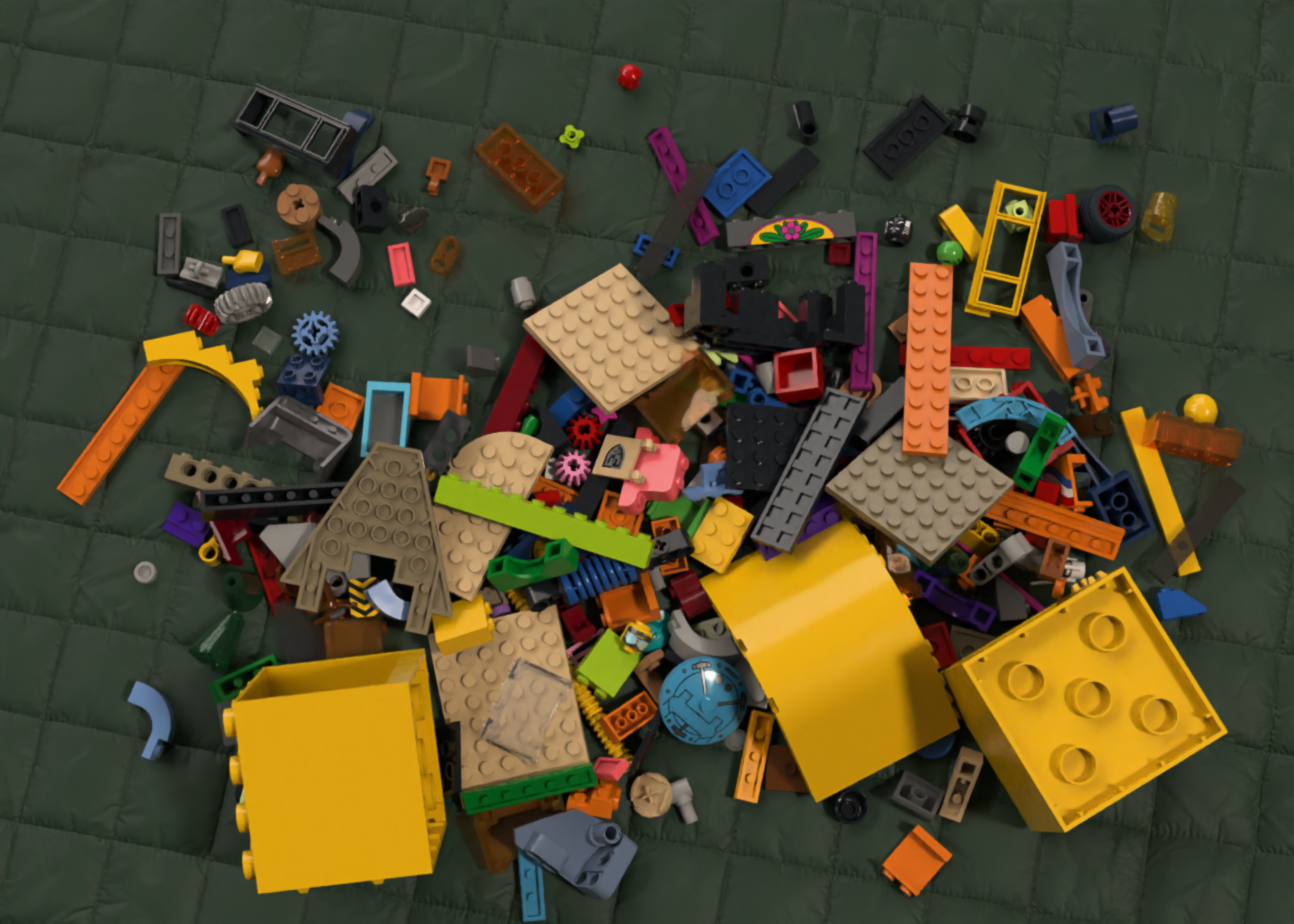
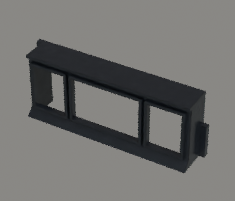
M256 83V89L238 118L229 125L243 137L246 134L251 135L321 167L331 177L338 179L350 159L348 154L360 134L350 124ZM268 99L273 100L258 127L253 126ZM280 104L317 120L301 147L264 131ZM327 124L340 130V133L325 157L308 151L322 126Z

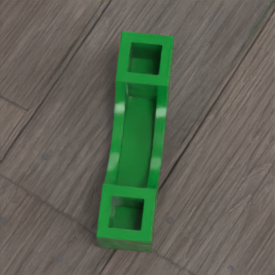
M566 538L546 543L545 554L537 559L522 560L510 555L489 560L487 579L500 592L572 573L577 571L579 552Z

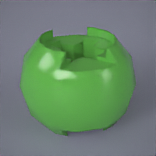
M955 241L942 242L936 252L938 261L942 265L950 266L958 265L964 255L962 246Z

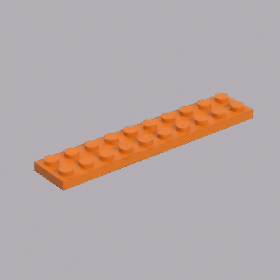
M910 262L902 455L947 458L953 266Z

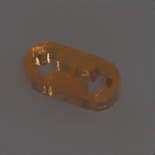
M444 237L437 247L430 262L431 268L436 275L447 274L460 251L459 242L455 237ZM452 242L455 248H450L446 254L447 248L445 245H450ZM444 257L445 267L437 269L436 262L440 263Z

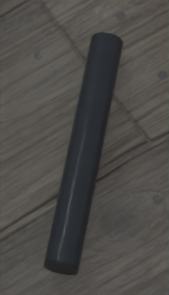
M168 277L166 281L168 286L214 301L222 295Z

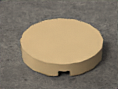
M648 772L634 780L631 786L630 798L635 806V811L641 816L647 818L662 816L668 811L672 803L671 785L661 774Z

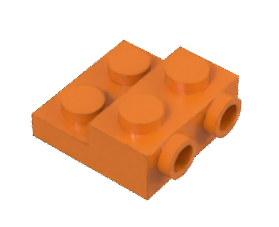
M598 779L597 786L571 791L566 811L577 809L591 816L611 819L612 812L618 809L622 787H618L619 782Z

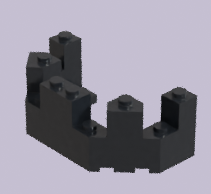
M704 260L693 268L692 295L685 299L684 335H693L695 342L700 345L706 344L705 348L710 351L774 359V353L816 347L822 358H825L826 353L836 352L837 356H846L865 345V285H859L856 281H846L836 289L835 315H833V298L827 294H821L818 290H808L799 297L798 322H793L789 318H779V295L771 294V291L768 290L756 292L751 291L752 289L747 287L739 288L731 294V311L726 310L727 280H722V265L715 264L711 260Z

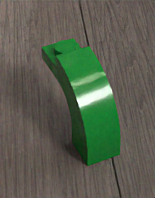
M1047 411L1012 479L1016 485L1030 492L1032 491L1068 422L1067 420Z

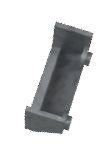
M283 395L276 398L248 425L242 451L247 452L257 441L265 446H275L280 441H283L316 460L313 466V470L317 474L315 484L326 483L335 473L351 443L353 435L348 428L298 400Z

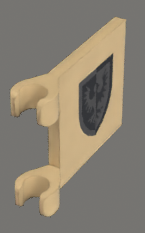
M607 434L592 474L642 485L646 477L642 476L639 471L633 470L641 450L655 453L658 445L653 444L651 439L641 440Z

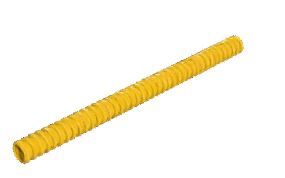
M499 552L496 558L503 556V553ZM523 587L504 591L505 594L508 593V599H512L511 603L516 606V611L530 610L523 593ZM569 661L579 709L582 708V714H586L585 719L590 721L589 725L594 727L593 731L597 732V737L602 739L600 742L605 744V750H609V756L612 755L613 758L626 759L630 763L625 771L627 772L633 762V755L628 753L630 750L625 748V742H619L614 745L599 722L607 714L602 712V707L599 708V702L595 701L596 697L591 695L592 691L587 689L588 686H584L576 680L577 676L573 674L576 666L573 667V662Z

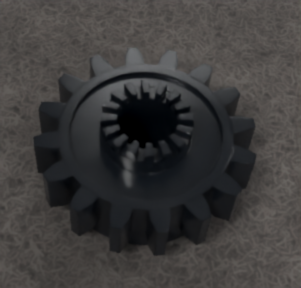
M997 419L977 425V427H973L972 433L976 435L972 437V441H978L976 448L983 449L982 455L988 452L991 459L994 454H997L998 458L1001 459L1003 452L1006 455L1011 453L1005 444L1007 436L1013 432L1020 431V428H1015L1016 420ZM991 431L999 432L1001 438H994L991 435Z

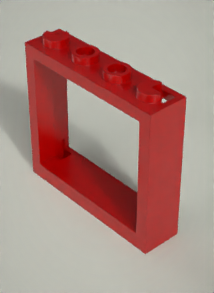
M1020 380L1010 387L1012 390L1007 395L1001 393L997 396L1016 397L1023 392L1027 399L1043 404L1049 409L1029 380L1024 383ZM959 423L957 425L959 429L954 432L966 449L984 460L967 436L966 432L968 431ZM1069 439L1059 447L1056 445L1045 466L1075 445L1073 441ZM1014 484V487L1011 490L1018 487V485Z

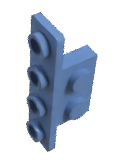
M725 461L700 465L701 486L683 488L681 490V494L690 501H699L702 497L708 496L718 498L722 494L727 493L734 495L743 493L741 490L725 489Z

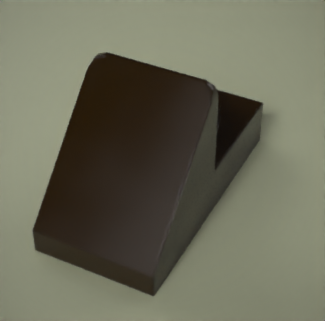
M1086 413L1067 420L1082 441L1112 436L1114 434L1109 413L1093 416L1091 413Z

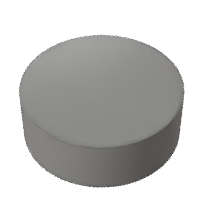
M1013 432L1006 438V448L1013 454L1023 453L1029 446V439L1023 432Z
M141 562L134 569L136 580L142 584H150L157 578V568L150 562Z

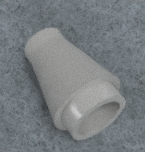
M772 361L755 366L757 370L755 374L762 384L766 395L775 393V375Z

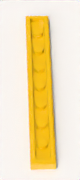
M1140 406L1121 412L1119 415L1178 578L1199 572L1201 569L1143 409Z

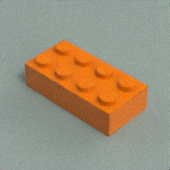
M678 516L651 522L654 538L680 529ZM686 557L660 565L662 577L689 571Z
M644 690L602 718L599 724L614 745L651 722L658 708Z

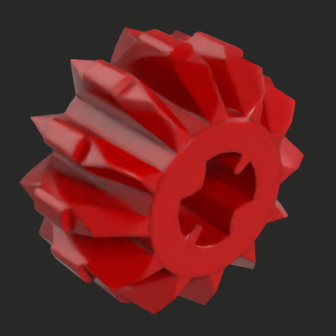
M196 304L191 305L187 309L183 318L184 323L207 336H214L221 324L218 316Z
M587 413L585 419H582L581 415L578 414V422L573 419L570 420V424L573 427H567V432L571 433L567 437L570 441H573V447H577L580 444L581 450L584 451L585 445H588L589 449L592 450L593 442L597 445L600 444V440L597 437H603V432L599 431L603 426L601 423H597V417H593L590 420V415ZM581 430H589V434H581Z

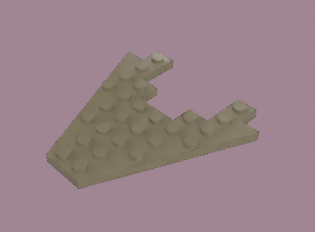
M376 442L280 578V582L300 586L295 608L319 613L328 569L350 573L354 552L356 551L397 560L392 582L414 586L405 631L428 635L432 614L453 617L450 592L421 450Z

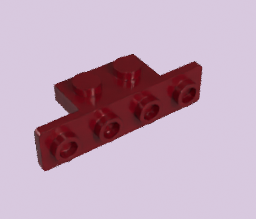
M199 489L198 491H196V494L199 499L198 504L201 507L200 491L202 490ZM246 520L207 522L215 533V541L223 550L224 560L229 564L239 567L243 565L236 546L252 535Z

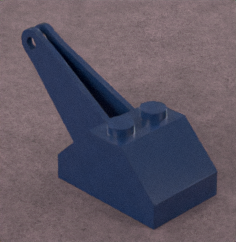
M1077 434L1073 436L1072 441H1074L1075 445L1070 448L1072 454H1085L1086 460L1103 481L1099 483L1087 462L1080 466L1091 487L1086 492L1087 501H1093V506L1088 508L1092 517L1125 529V534L1118 550L1157 529L1130 471L1122 470L1113 475Z

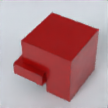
M1066 194L1064 200L1048 201L1043 212L1046 244L1081 242L1083 236L1080 234L1079 205H1076L1075 194Z

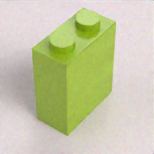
M608 628L602 631L573 674L577 676L576 680L579 683L594 689V694L602 700H609L614 698L643 657V654L636 651L633 655L623 649L625 644L621 642L620 637Z

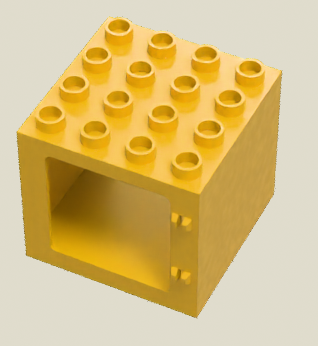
M1124 566L1108 574L1100 570L1095 573V576H1097L1096 580L1093 576L1080 580L1082 587H1079L1077 583L1072 585V593L1062 598L1059 605L1055 602L939 672L947 683L944 688L951 694L954 706L1031 831L1066 833L1228 733Z
M425 648L263 667L247 683L244 690H240L238 697L232 700L231 708L224 709L223 711L225 735L227 738L237 737L238 756L230 757L231 781L233 785L243 784L244 803H238L236 806L237 826L240 833L250 832L251 838L250 850L243 851L242 857L245 879H256L258 894L297 890L301 894L308 893L309 889L313 887L372 881L377 885L383 884L384 880L389 878L433 873L446 830L447 820Z

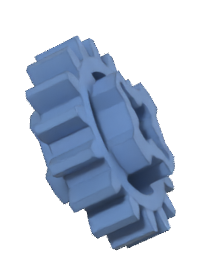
M312 311L311 316L304 313L305 319L301 320L298 318L299 326H293V330L297 332L292 334V338L296 340L294 342L295 346L300 347L299 350L302 354L307 351L309 357L313 353L320 357V352L328 355L327 349L334 350L335 348L332 343L339 341L335 336L340 334L339 330L335 328L337 326L336 322H331L332 318L330 315L324 317L323 311H320L319 315ZM319 322L326 324L328 328H326V326H321ZM317 329L319 333L316 334L317 337L315 341L313 335H315V331ZM303 341L311 342L312 347L306 345Z

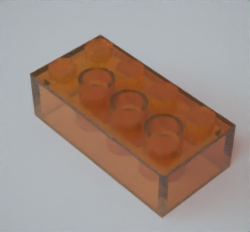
M506 122L502 123L475 149L477 159L535 214L566 186L565 177Z
M1159 411V413H1155L1145 422L1141 447L1226 468L1238 460L1243 434L1237 433L1236 429L1224 427L1222 429L1215 427V424L1210 422L1198 423L1194 422V419L1182 416L1178 418L1172 416L1170 412Z

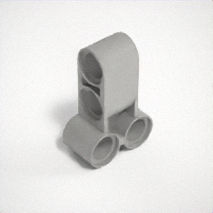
M1021 532L1012 535L971 569L970 579L976 585H983L993 580L1016 561L1026 557L1034 549ZM996 556L1002 558V566L996 563ZM980 569H983V570L985 571V573H986V578H985V579H983L982 577H980V575H979V570H980Z

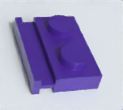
M179 501L176 502L166 519L167 521L161 527L164 531L197 549H200L212 531V527L207 522H202L201 513Z

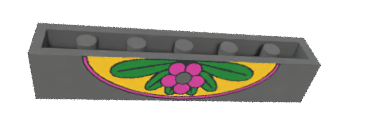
M839 210L831 214L817 212L815 215L807 216L800 213L795 214L793 217L777 215L772 217V219L755 217L749 221L733 219L730 222H726L728 254L829 245V243H855L856 227L854 212Z

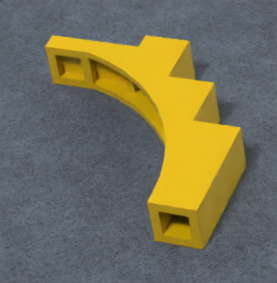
M194 330L143 341L149 368L179 365L209 372L226 382L240 395L250 410L252 421L264 411L263 407H258L257 400L261 398L259 389L256 387L261 385V378H264L262 366H257L256 359L232 364L234 363L231 351H226L225 345L203 349L201 337H196Z

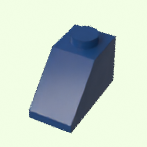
M576 385L564 393L549 411L560 427L563 428L570 423L571 419H576L578 414L582 415L593 407L594 404L590 397Z
M1172 587L1163 588L1153 597L1159 623L1201 616L1207 612V607L1180 589L1173 591Z

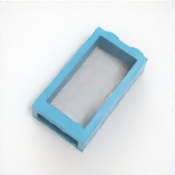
M367 381L360 455L363 461L377 441L408 448L411 420L408 415L411 383Z

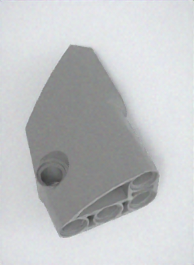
M319 523L268 525L259 537L285 569H287ZM355 551L350 573L328 569L326 580L327 583L331 584L333 596L339 597L349 593L348 581L350 579L371 578L370 554ZM337 580L343 582L339 587L332 586V583Z

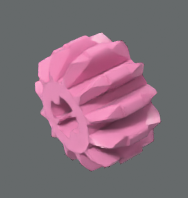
M566 450L565 456L562 454L558 456L559 461L555 462L554 467L557 468L555 476H561L560 483L566 479L568 481L567 486L570 487L572 482L579 486L580 480L582 482L586 481V475H589L591 471L588 468L591 462L588 460L584 461L585 454L578 456V450H575L572 455L569 450ZM570 465L575 466V471H571Z

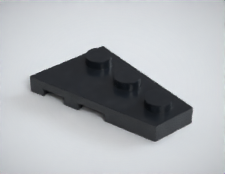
M460 721L451 722L435 729L443 797H449L462 792Z

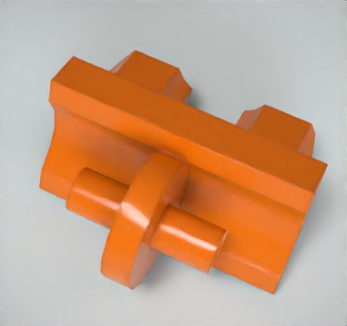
M1089 373L1074 381L1075 388L1073 389L1076 395L1070 399L1072 403L1078 402L1080 408L1084 409L1085 414L1091 413L1093 416L1109 406L1105 396L1098 397L1096 390H1099L1102 385L1099 377H1091Z

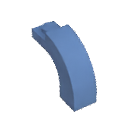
M386 579L362 591L370 605L377 612L393 620L407 621L411 602L398 598Z
M136 681L128 702L144 708L151 717L152 732L142 757L155 761L156 757L159 758L163 752V741L172 744L176 730L175 715L170 703L159 691Z

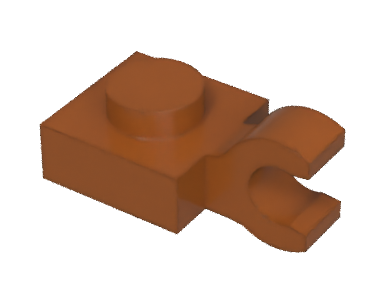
M431 156L426 172V179H430L427 189L430 196L437 197L440 182L447 183L452 168V161Z

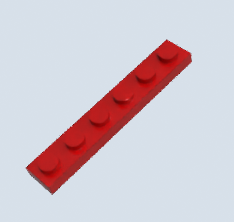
M900 344L899 367L905 368L906 344ZM951 346L950 366L1005 369V371H1029L1030 348Z

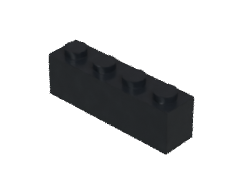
M901 376L896 382L891 383L888 389L878 396L868 409L864 410L848 442L849 445L861 452L865 451L903 417L905 378Z

